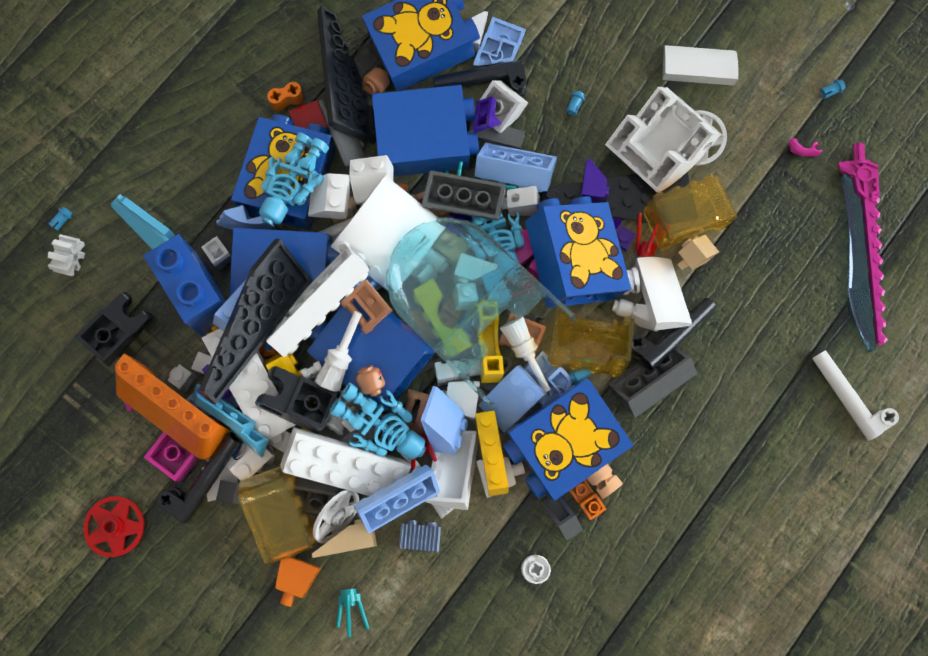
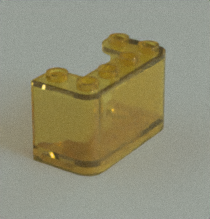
M713 174L706 176L699 182L697 180L691 181L685 187H674L668 193L659 192L653 195V199L647 203L646 208L643 210L652 232L655 225H659L655 240L660 251L669 249L670 243H680L685 238L710 229H718V231L725 229L737 218L719 176H714Z
M557 305L552 324L548 362L554 367H570L576 371L581 369L588 370L594 374L605 373L612 377H619L624 374L631 360L635 318L625 317L621 323H617V320L613 319L612 324L575 318V313L571 312L569 315L566 312L567 307Z
M281 467L241 480L238 488L239 502L266 565L314 548V543H316L313 537L314 525L313 523L309 524L306 513L302 514L300 509L302 507L299 495L295 496L293 491L295 489V476L282 472Z

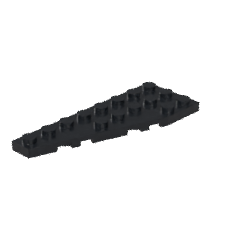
M321 6L317 10L328 125L374 144L377 142L373 107L368 105L366 99L368 94L361 87V76L353 56H349L347 51L349 46L342 38L341 33L343 30L336 13Z
M688 172L659 193L638 174L606 178V186H609L608 198H604L603 203L608 202L612 218L623 221L631 220L637 223L638 213L641 212L642 224L650 223L653 225L658 224L659 226L696 221L698 219ZM582 182L549 187L548 191L541 192L542 201L555 198L559 199L560 205H569L570 201L581 197Z
M275 238L250 269L201 383L199 391L213 404H217L312 281L281 239Z

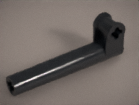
M523 60L433 77L435 87L454 85L465 87L492 82V80L500 81L507 79L509 87L519 96H523L526 92Z
M704 298L689 312L692 322L691 326L672 328L655 344L643 336H633L629 340L631 357L646 369L654 370L716 309L715 303L709 298Z
M228 433L188 492L184 494L176 487L169 488L158 495L157 502L159 506L169 512L179 522L188 523L241 444V440L237 436Z

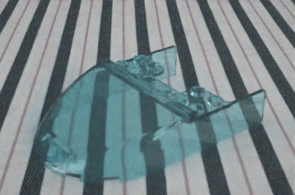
M437 218V220L428 223L424 222L410 230L399 241L390 257L391 261L386 273V286L388 287L389 299L397 314L491 406L495 403L469 378L470 372L488 353L487 345L478 336L505 309L516 317H524L545 297L572 322L576 320L575 315L482 228L469 221L454 218Z

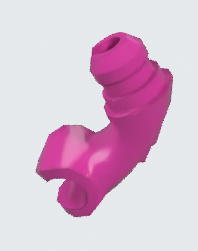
M795 138L788 141L790 152L802 157H817L822 152V150L816 149L819 146L818 142H814L810 148H804Z

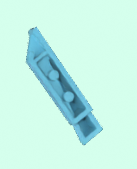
M119 194L111 203V207L152 250L175 236L170 229L127 197Z
M196 384L193 393L195 404L220 420L262 458L269 439L254 429L256 422L222 399L217 404L211 403L197 392L201 385Z

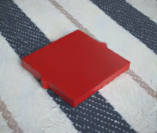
M317 100L305 105L301 104L300 107L289 110L294 125L307 129L308 124L313 123L328 129Z

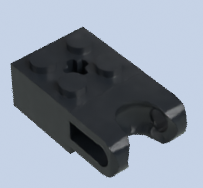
M128 292L120 293L74 336L108 367L154 320V315L148 311H143L135 317L127 316V309L132 303V297ZM105 335L108 336L107 340L103 338Z
M271 367L268 372V378L278 386L279 394L277 396L259 395L255 401L256 406L315 434L323 430L329 416V409L334 404L338 393L323 388L305 377H299L280 367Z

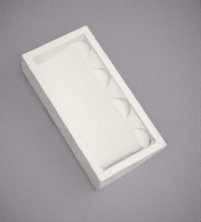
M664 45L662 80L734 86L738 80L737 52L732 50Z
M661 257L637 258L634 267L637 268L639 273L640 287L654 331L691 326L692 322L671 259Z
M463 431L462 445L457 449L456 455L434 451L437 461L432 462L431 469L434 471L440 493L428 499L427 503L447 508L468 510L479 444L477 431Z

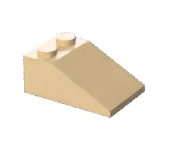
M361 519L354 520V525H349L312 553V557L316 558L377 546L375 530L368 533Z

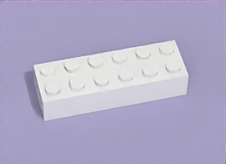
M347 246L304 290L266 339V342L283 357L288 353L292 354L297 349V344L302 339L306 340L316 325L319 326L326 319L325 315L330 310L334 311L340 305L339 301L344 296L348 297L353 292L354 286L367 278L369 268L366 263Z
M220 328L202 337L212 358L224 332ZM258 350L229 389L243 414L256 422L254 429L266 438L271 439L295 426V424L256 406L255 401L259 395L277 396L279 394L278 386L268 378L269 371Z
M293 427L280 467L284 473L371 496L379 489L394 483L398 478L408 475L411 465L406 460L387 454L379 456L371 450L365 451L363 447H353L350 443Z

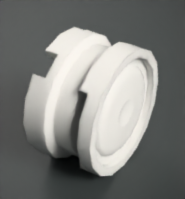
M632 267L631 270H627L632 289L623 295H628L629 292H640L639 273L636 267Z
M530 555L522 562L521 573L528 582L540 584L550 576V565L543 556Z

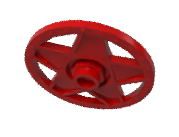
M119 496L107 497L98 501L89 510L84 520L83 532L85 540L95 553L104 557H119L129 553L138 545L144 532V517L140 508L133 501ZM110 501H119L112 511L100 507ZM130 506L136 512L139 522L128 519ZM93 516L98 527L89 534V524ZM137 534L133 543L124 549L125 536ZM107 541L113 553L102 551L95 545Z

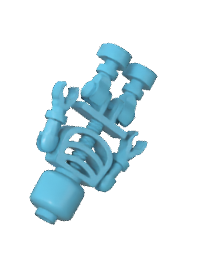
M298 132L295 138L297 143L293 145L294 149L285 156V162L289 163V165L283 163L280 157L277 163H275L276 160L273 156L270 157L269 170L265 174L267 177L261 185V189L270 196L265 199L259 210L264 223L270 226L273 223L281 224L288 212L286 204L291 206L295 204L303 205L307 200L308 194H312L313 188L323 181L324 177L321 174L318 176L314 169L316 158L320 156L319 152L327 153L329 149L324 141L318 138L312 140L309 136ZM304 146L312 147L308 152L309 155L301 159V153L305 150ZM282 168L290 174H276V172ZM300 176L308 179V183H304V185L301 186V184L296 180V177Z
M516 211L517 218H515V221L510 218V213H508L511 232L500 229L506 227V220L503 218L502 212L498 221L472 216L471 221L476 230L477 237L488 233L481 241L482 249L479 247L480 243L478 240H475L470 228L467 229L468 233H470L469 237L463 235L461 231L462 239L469 244L468 247L474 251L476 258L485 260L487 257L489 261L494 260L493 263L498 265L497 269H500L503 279H515L522 268L515 254V246L522 247L524 245V239L521 235L522 227L519 225V213Z
M349 382L341 393V397L347 401L353 399L355 404L359 403L362 413L357 412L354 414L350 409H345L346 404L338 398L329 409V413L336 418L341 416V419L350 422L353 428L360 429L361 434L364 436L372 425L375 426L373 436L376 442L375 444L371 439L365 440L360 434L354 432L353 437H357L359 441L353 442L350 439V445L353 447H363L365 451L371 450L379 456H385L387 449L393 451L397 445V451L408 459L413 460L416 457H421L426 450L425 439L413 430H409L407 423L412 420V414L402 407L403 404L400 401L397 402L393 394L386 390V393L390 395L391 401L388 399L384 400L382 396H380L382 403L389 405L394 413H388L379 419L378 417L384 410L383 405L379 403L376 406V401L372 398L364 397L361 392L357 393L358 388ZM380 430L383 431L381 434V439L378 438Z

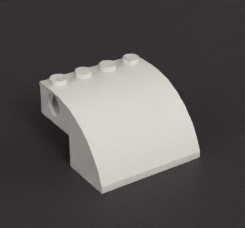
M657 87L637 115H627L605 145L659 193L687 173L708 151L721 133L668 87Z
M384 176L358 212L335 239L331 247L339 253L347 246L351 248L366 263L369 268L368 276L393 294L431 248L446 223L426 207H422L421 203L391 179Z

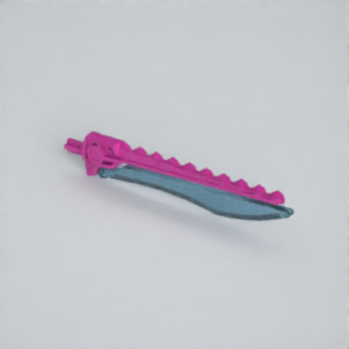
M860 142L853 144V161H840L837 165L843 174L841 184L844 190L849 227L848 298L856 326L868 349L867 351L873 352L875 351V342L877 345H883L887 341V337L881 330L886 326V321L881 316V312L885 310V305L880 300L885 291L879 285V281L883 280L884 275L878 269L883 259L877 253V250H880L882 247V243L877 239L881 228L876 223V219H879L881 213L875 207V204H878L880 200L878 197L880 196L878 165L870 162V160H865V146Z

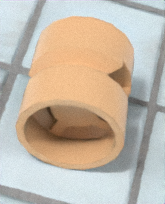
M608 464L587 478L592 486L596 485V492L602 499L609 496L623 484L617 475L611 474L612 469Z

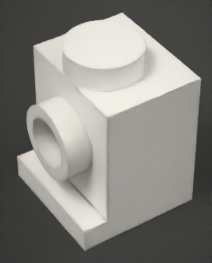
M179 364L178 367H174L171 370L167 381L180 390L187 392L197 376Z

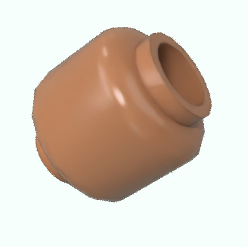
M373 68L363 78V87L369 94L382 93L390 85L388 72L381 68Z
M369 365L358 370L355 380L361 393L365 395L370 394L371 397L382 392L381 388L385 386V380L380 369Z

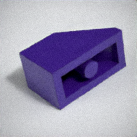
M587 159L584 167L581 197L588 196L591 197L594 203H603L604 198H608L609 186H606L607 179L593 161Z

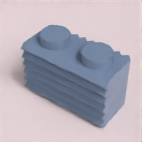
M406 520L405 524L401 523L398 548L439 552L441 527H437V523L426 522L425 526L417 525L418 521Z

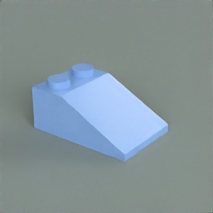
M518 365L484 398L479 406L484 412L495 410L497 426L504 433L515 425L547 393L521 365Z
M433 386L421 418V423L433 451L456 455L457 449L462 445V434L467 429L468 420L465 418L464 412L438 387Z

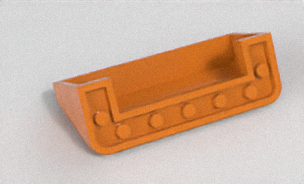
M124 353L115 365L117 396L197 458L203 460L211 458L227 434L232 431L218 420H212L155 377L153 371Z

